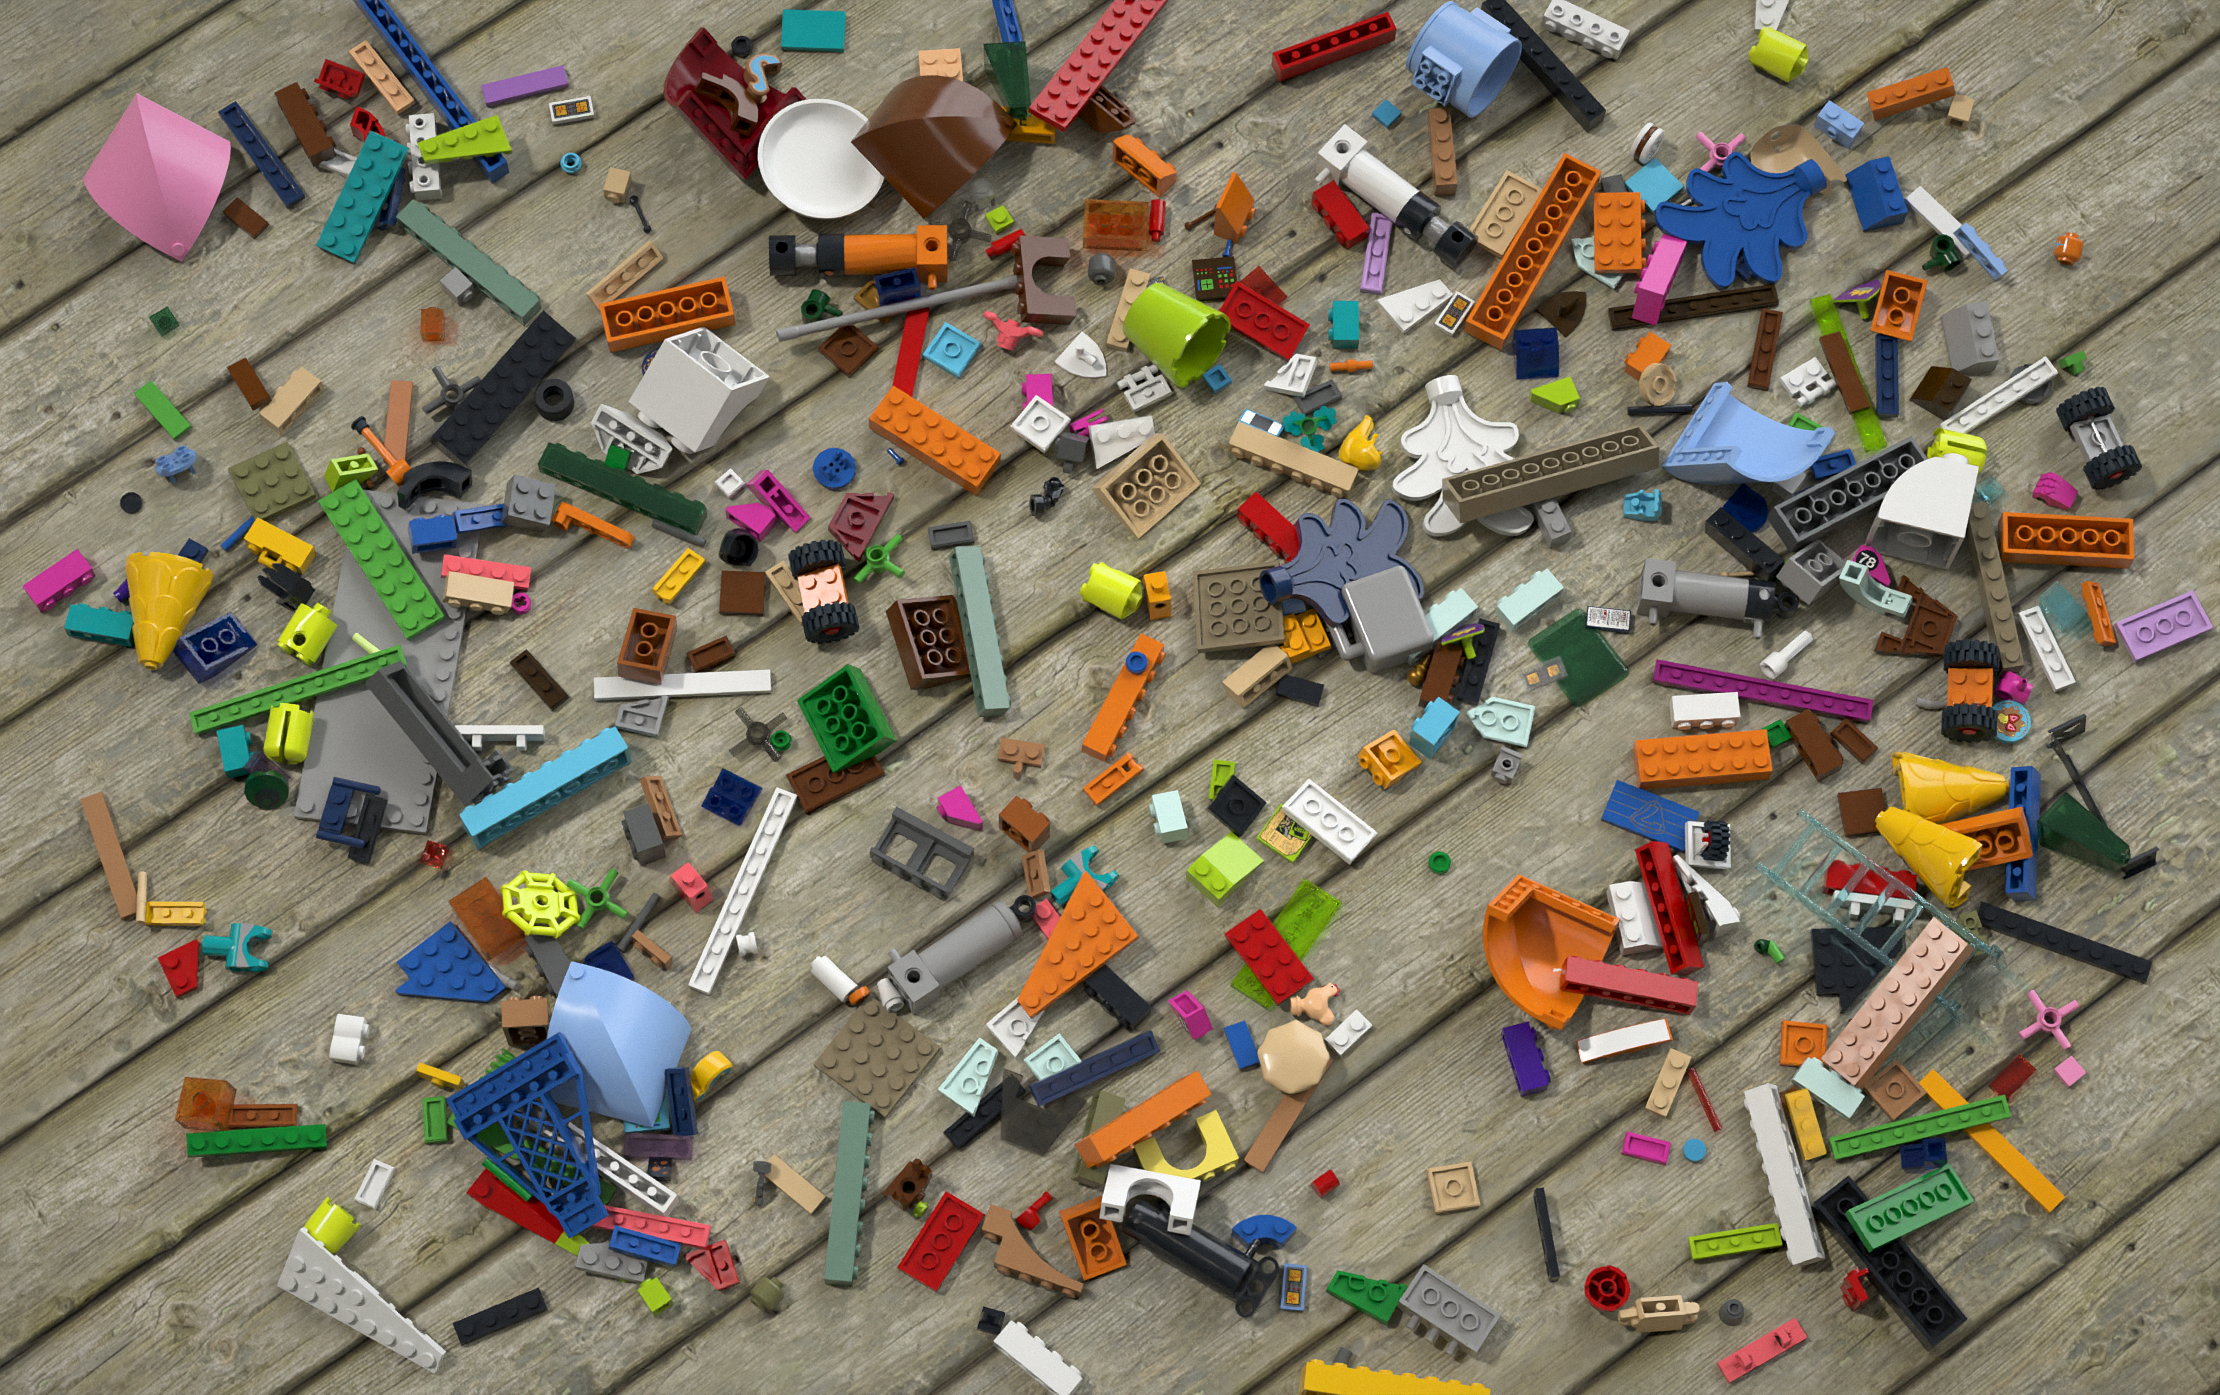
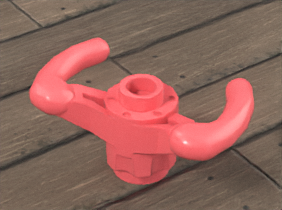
M985 311L983 313V317L991 320L999 331L996 340L998 341L997 346L1013 351L1014 347H1017L1019 339L1032 335L1041 338L1044 335L1042 330L1031 326L1020 328V323L1008 319L1007 323L1001 321L997 314Z

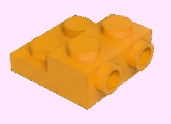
M1315 608L1296 616L1294 613L1284 616L1285 643H1282L1280 649L1288 655L1291 664L1331 649V644Z
M1395 729L1363 747L1358 754L1360 766L1368 769L1373 775L1374 783L1378 786L1382 785L1384 789L1400 781L1404 775L1418 768L1422 763Z

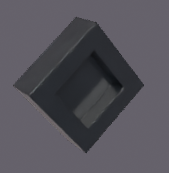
M983 1306L977 1330L998 1336L1001 1332L1005 1312Z

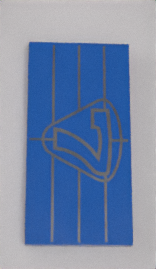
M1617 780L1601 821L1654 842L1668 843L1669 848L1684 853L1685 823L1687 821L1696 822L1700 812Z

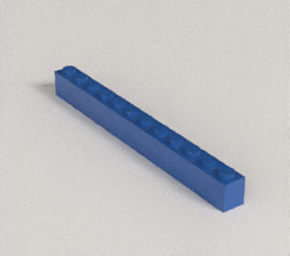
M353 0L451 131L477 122L384 0ZM501 153L494 154L491 157H485V155L473 157V160L491 183L509 173L507 161Z

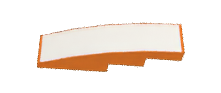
M1665 1018L1591 1036L1576 1041L1581 1062L1585 1064L1604 1057L1608 1059L1627 1052L1641 1051L1672 1041L1673 1038L1668 1020Z

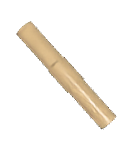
M139 872L136 924L144 925L147 902V873Z

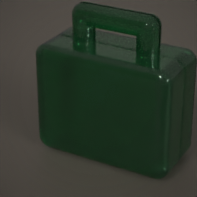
M1580 608L1571 611L1528 641L1529 648L1543 666L1559 662L1564 676L1555 669L1559 678L1554 681L1575 707L1584 706L1629 675L1628 667L1598 629L1586 627V612Z

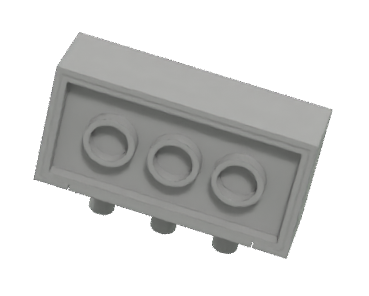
M1423 1264L1397 1305L1398 1309L1411 1317L1406 1325L1409 1330L1414 1331L1420 1322L1431 1330L1425 1338L1427 1342L1433 1344L1438 1335L1449 1341L1450 1344L1445 1353L1450 1357L1459 1348L1475 1358L1501 1317V1314L1425 1264Z

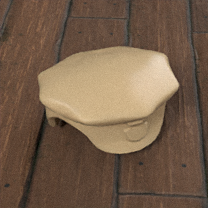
M1293 1020L1282 1026L1270 1029L1257 1051L1264 1079L1278 1090L1288 1094L1301 1093L1318 1084L1330 1058L1322 1034L1298 1020Z

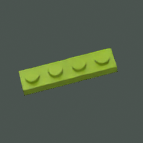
M1778 1223L1687 1238L1692 1261L1782 1246Z

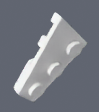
M1148 415L1088 426L1094 468L1098 469L1133 450L1155 434L1152 416Z

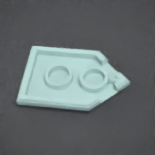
M1594 235L1589 238L1571 239L1578 268L1615 289L1626 273H1595Z
M1491 697L1478 707L1469 710L1467 715L1483 738L1527 748L1535 706Z

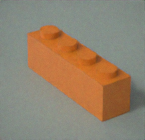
M1948 67L1866 92L1874 121L1956 95Z

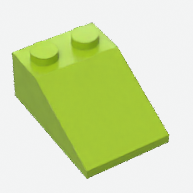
M1231 831L1203 853L1186 870V879L1215 906L1219 907L1264 860Z

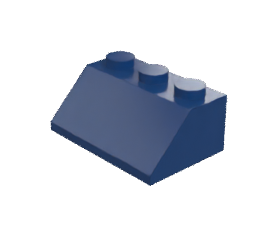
M1890 156L1869 160L1845 175L1863 232L1904 223L1908 211Z

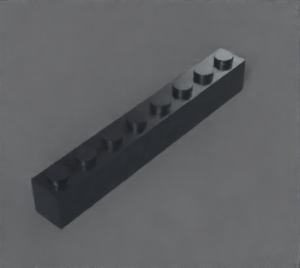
M1485 0L1482 3V11L1511 29L1509 34L1522 42V51L1519 59L1587 133L1604 121L1606 109L1506 0Z

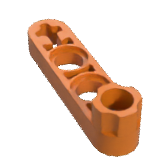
M565 502L560 503L550 521L557 528L566 531L572 523L626 549H630L635 541V537L629 532Z

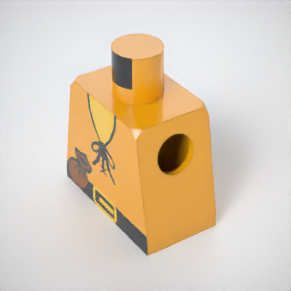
M1166 572L1145 574L1142 579L1149 619L1155 620L1171 617V596ZM1159 603L1164 604L1162 607H1156Z

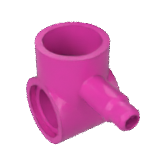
M2004 671L1994 693L2003 700L2016 701L2025 705L2034 685L2029 684L2027 679H2022L2015 673Z

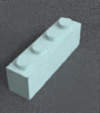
M1462 588L1456 592L1454 590L1451 591L1444 598L1445 601L1440 605L1438 603L1434 604L1428 610L1426 618L1434 635L1431 650L1437 645L1438 640L1442 641L1445 636L1460 628L1477 614L1478 606ZM1422 651L1409 655L1407 663L1410 666L1421 658L1415 659Z

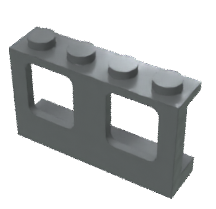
M897 806L892 813L890 823L876 846L870 849V858H872L876 865L881 867L885 865L895 875L899 877L905 876L911 879L910 882L919 888L924 886L935 897H944L946 899L949 898L974 856V848ZM895 834H900L917 844L906 865L884 854L885 849ZM933 855H939L956 866L945 886L922 874Z

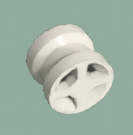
M749 932L746 936L736 935L740 957H744L747 953L758 954L754 932Z

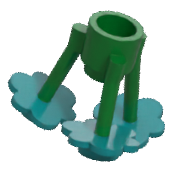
M1321 406L1320 410H1316L1313 413L1314 419L1306 418L1303 413L1297 414V412L1291 411L1289 415L1284 416L1282 419L1283 424L1286 425L1284 430L1291 432L1294 436H1298L1302 431L1308 437L1305 436L1301 439V445L1319 453V451L1324 450V437L1320 434L1315 435L1318 427L1322 426L1323 430L1328 431L1332 428V425L1337 423L1335 418L1336 410Z

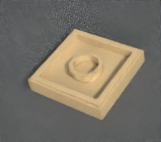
M1471 1161L1428 1168L1426 1170L1435 1214L1480 1207Z

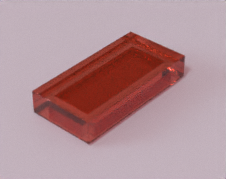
M2019 1054L1988 1087L1998 1096L2005 1095L2007 1100L2037 1069Z

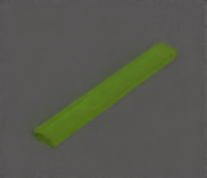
M1831 294L1810 299L1809 303L1821 335L1824 336L1840 331L1870 403L1869 409L1851 414L1865 453L1886 448L1885 438Z

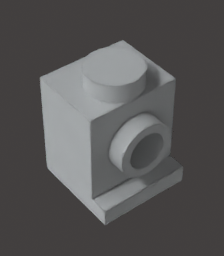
M1502 746L1491 776L1499 783L1511 784L1523 754ZM1503 763L1506 764V765H1508V766H1510V767H1509V768H1505V767L1503 766Z

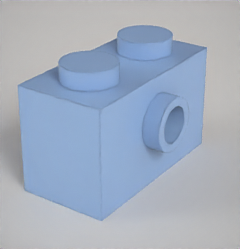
M1829 100L1818 114L1814 127L1849 149L1859 137L1864 123Z

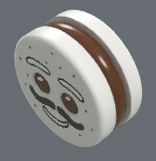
M1651 122L1647 123L1634 140L1630 149V156L1643 164H1647L1662 144L1665 131L1656 127Z

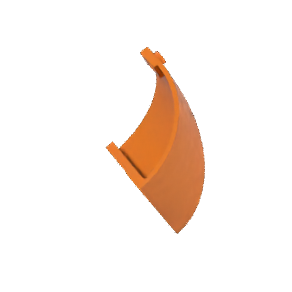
M1518 874L1487 906L1483 923V945L1486 960L1497 984L1515 1005L1530 1016L1546 1023L1549 1028L1562 1030L1578 1009L1585 994L1560 990L1561 971L1553 972V968L1562 969V965L1568 956H1579L1590 961H1603L1620 919Z

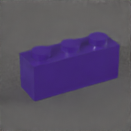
M1529 1021L1503 1028L1501 1037L1520 1097L1546 1091L1551 1079L1548 1070H1544L1542 1061H1544L1541 1048L1537 1049L1535 1043L1537 1040L1535 1028L1530 1027Z

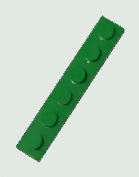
M325 1124L186 1133L188 1158L326 1148Z

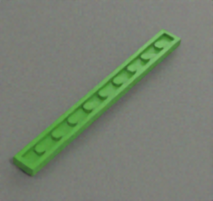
M402 646L390 647L190 712L189 716L194 733L199 735L270 712L271 705L273 708H278L280 703L295 704L366 681L377 670L400 660L408 667Z

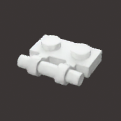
M1816 357L1782 376L1779 380L1791 398L1799 393L1801 397L1796 400L1799 407L1813 403L1815 398L1828 394L1830 389L1836 386L1833 379L1827 382L1822 380L1827 377L1828 373ZM1815 384L1817 388L1812 391L1807 390L1808 387Z
M1155 365L1144 366L1140 368L1141 371L1133 375H1125L1122 380L1117 382L1120 390L1125 387L1129 388V390L1124 392V397L1133 413L1172 395V391L1163 375L1153 376V374L1158 372V368ZM1142 379L1146 380V382L1138 386L1136 385V382Z

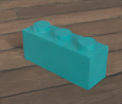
M78 603V605L70 604L64 626L68 636L133 647L134 643L132 630L134 623L131 612H114L106 607L96 609L84 603Z

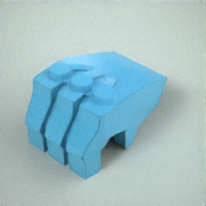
M1654 489V493H1645L1644 490H1639L1637 493L1625 495L1623 518L1641 521L1659 520L1662 513V493L1658 489Z

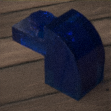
M1945 1137L1922 1139V1144L1900 1146L1902 1170L1918 1168L1930 1170L1940 1168L1948 1163Z

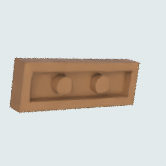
M644 776L640 779V783L661 839H678L682 836L662 777Z

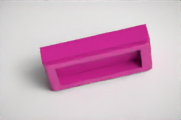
M1627 1131L1621 1155L1666 1165L1671 1142Z

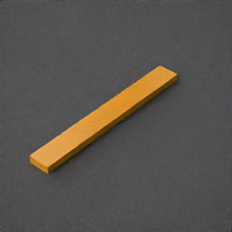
M1934 1069L1919 1082L1926 1090V1096L1941 1110L1969 1104ZM1990 1123L1962 1130L2048 1214L2065 1198Z

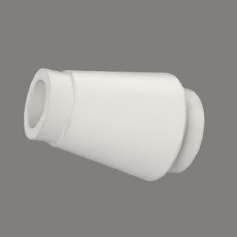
M884 978L877 983L883 1008H886L888 1012L891 1010L893 1013L899 1011L904 1006V998L888 978Z

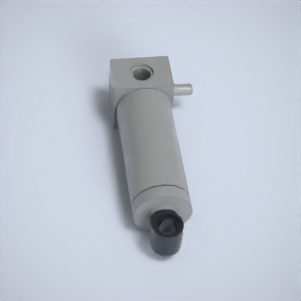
M1021 895L1010 907H1007L999 900L918 955L913 950L901 958L896 949H891L888 955L894 963L888 966V979L902 995L903 1001L913 1015L940 998V990L1023 936L1020 924L1028 923L1034 919L1036 915L1035 900L1031 896ZM1026 905L1031 910L1029 912H1021L1019 908Z

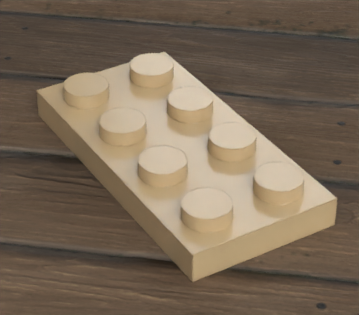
M1506 170L1469 229L1479 238L1476 245L1502 259L1543 189Z

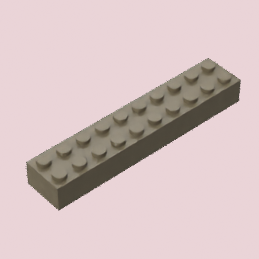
M1638 424L1443 478V501L1459 523L1469 522L1481 517L1509 511L1513 508L1530 505L1538 501L1548 500L1556 496L1659 468V446L1643 426Z

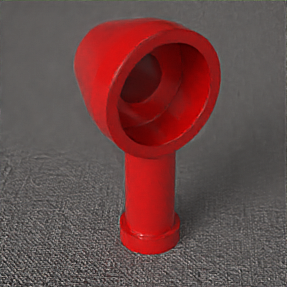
M1045 1191L1037 1201L1015 1219L1017 1223L1031 1231L1041 1222L1038 1211L1053 1200L1052 1196Z

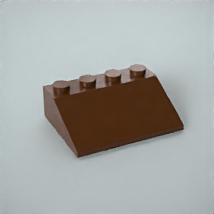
M953 595L896 600L885 611L911 690L932 688L971 677L960 615Z

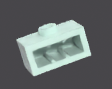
M1178 790L1152 795V804H1149L1151 818L1155 817L1156 823H1153L1156 836H1160L1161 843L1188 839V828Z

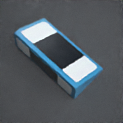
M1245 409L1238 422L1280 437L1285 427L1284 424L1249 409Z

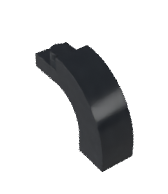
M444 461L418 465L403 475L404 485H401L397 491L398 507L406 510L420 495L434 490L445 491L461 498L472 486V470L456 463Z

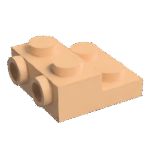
M960 48L918 51L920 76L938 75L963 81Z

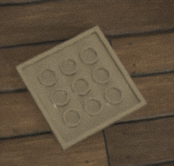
M1279 561L1193 571L1198 653L1285 643L1283 601L1275 604L1268 603L1262 594L1259 583L1260 573L1263 570L1280 566Z
M868 995L813 1065L861 1102L870 1103L871 1109L886 1119L939 1052L940 1046L891 1010L888 1012L880 1002Z

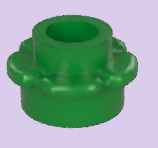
M783 730L776 731L770 737V744L773 745L772 747L776 751L787 750L791 746V735Z

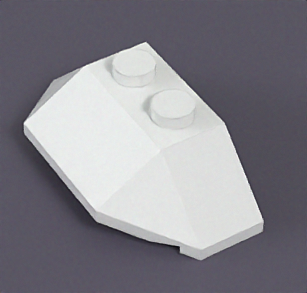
M600 404L591 421L603 453H608L611 444L632 451L627 468L636 474L663 468L672 451V447L662 434L629 413Z

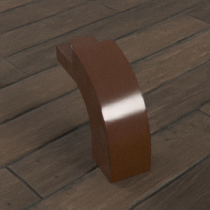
M703 72L695 86L694 92L716 100L725 106L731 116L730 130L749 137L758 121V108L751 94L740 83L724 74L719 79Z

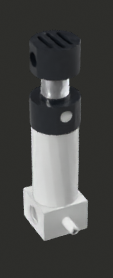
M1344 124L1317 154L1315 172L1319 175L1314 179L1315 183L1321 185L1325 180L1328 182L1334 180L1339 187L1342 184L1346 185L1414 240H1418L1425 235L1432 242L1434 241L1436 244L1433 251L1434 254L1453 269L1460 266L1476 246L1479 239L1478 236L1459 221L1449 226L1438 217L1441 211L1439 204L1422 191L1417 190L1366 150L1368 141Z

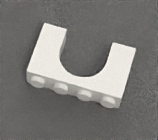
M1110 1164L1099 1218L1122 1222L1127 1202L1137 1195L1150 1194L1162 1198L1171 1208L1167 1231L1190 1235L1201 1181Z

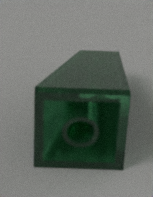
M1026 42L983 44L984 70L1006 112L1016 119L1031 117V114L1028 113L1031 100Z
M2067 792L2037 820L2039 845L2113 872H2117L2121 867H2125L2131 859L2130 846Z

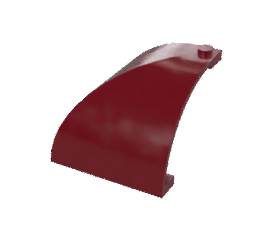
M700 27L672 64L664 84V98L729 170L737 177L746 180L759 164V141L768 122L785 107L807 99L796 87H791L785 94L769 86L770 90L766 94L767 99L762 104H756L758 108V121L751 135L748 137L730 130L731 116L726 107L716 100L695 93L694 90L703 72L719 79L724 74L740 83L747 90L748 84L743 78L745 69L717 44L718 42L705 28Z

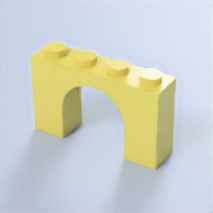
M1217 1110L1195 1119V1126L1206 1148V1156L1193 1169L1180 1170L1169 1165L1164 1159L1155 1137L1140 1142L1133 1148V1153L1141 1170L1203 1180V1182L1213 1179L1215 1174L1220 1171L1226 1173L1235 1169L1239 1157Z

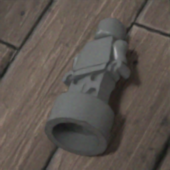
M753 1162V1171L758 1172L759 1175L756 1197L754 1198L756 1206L763 1204L765 1173H771L772 1163Z

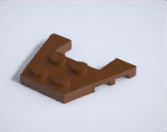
M1903 575L1897 591L1911 595L1912 601L1916 603L1904 638L1901 639L1881 631L1874 652L1943 657L1944 647L1948 644L1958 616L1938 600L1932 599L1921 587L1919 589L1909 581L1910 579L1907 576Z

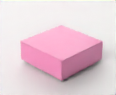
M2072 1056L2053 1070L2067 1088L2086 1074Z

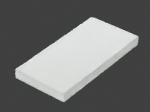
M1310 779L1281 808L1282 812L1349 865L1377 836L1375 830Z

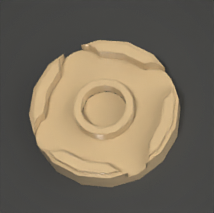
M1652 363L1645 368L1639 380V390L1641 397L1646 403L1652 406H1664L1675 395L1676 391L1674 388L1677 385L1675 372L1670 366L1662 363Z

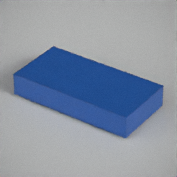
M1245 1020L1224 1027L1226 1038L1239 1071L1260 1064L1256 1047Z

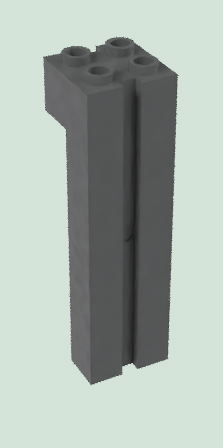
M401 660L377 670L365 682L366 686L465 807L472 803L477 805L489 794L494 795L496 793L495 788L498 785L501 787L510 780L509 775L514 771V768L497 749L487 759L482 761Z

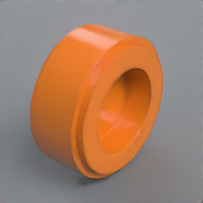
M863 986L852 993L848 1000L852 1005H856L866 999L871 992L867 986Z

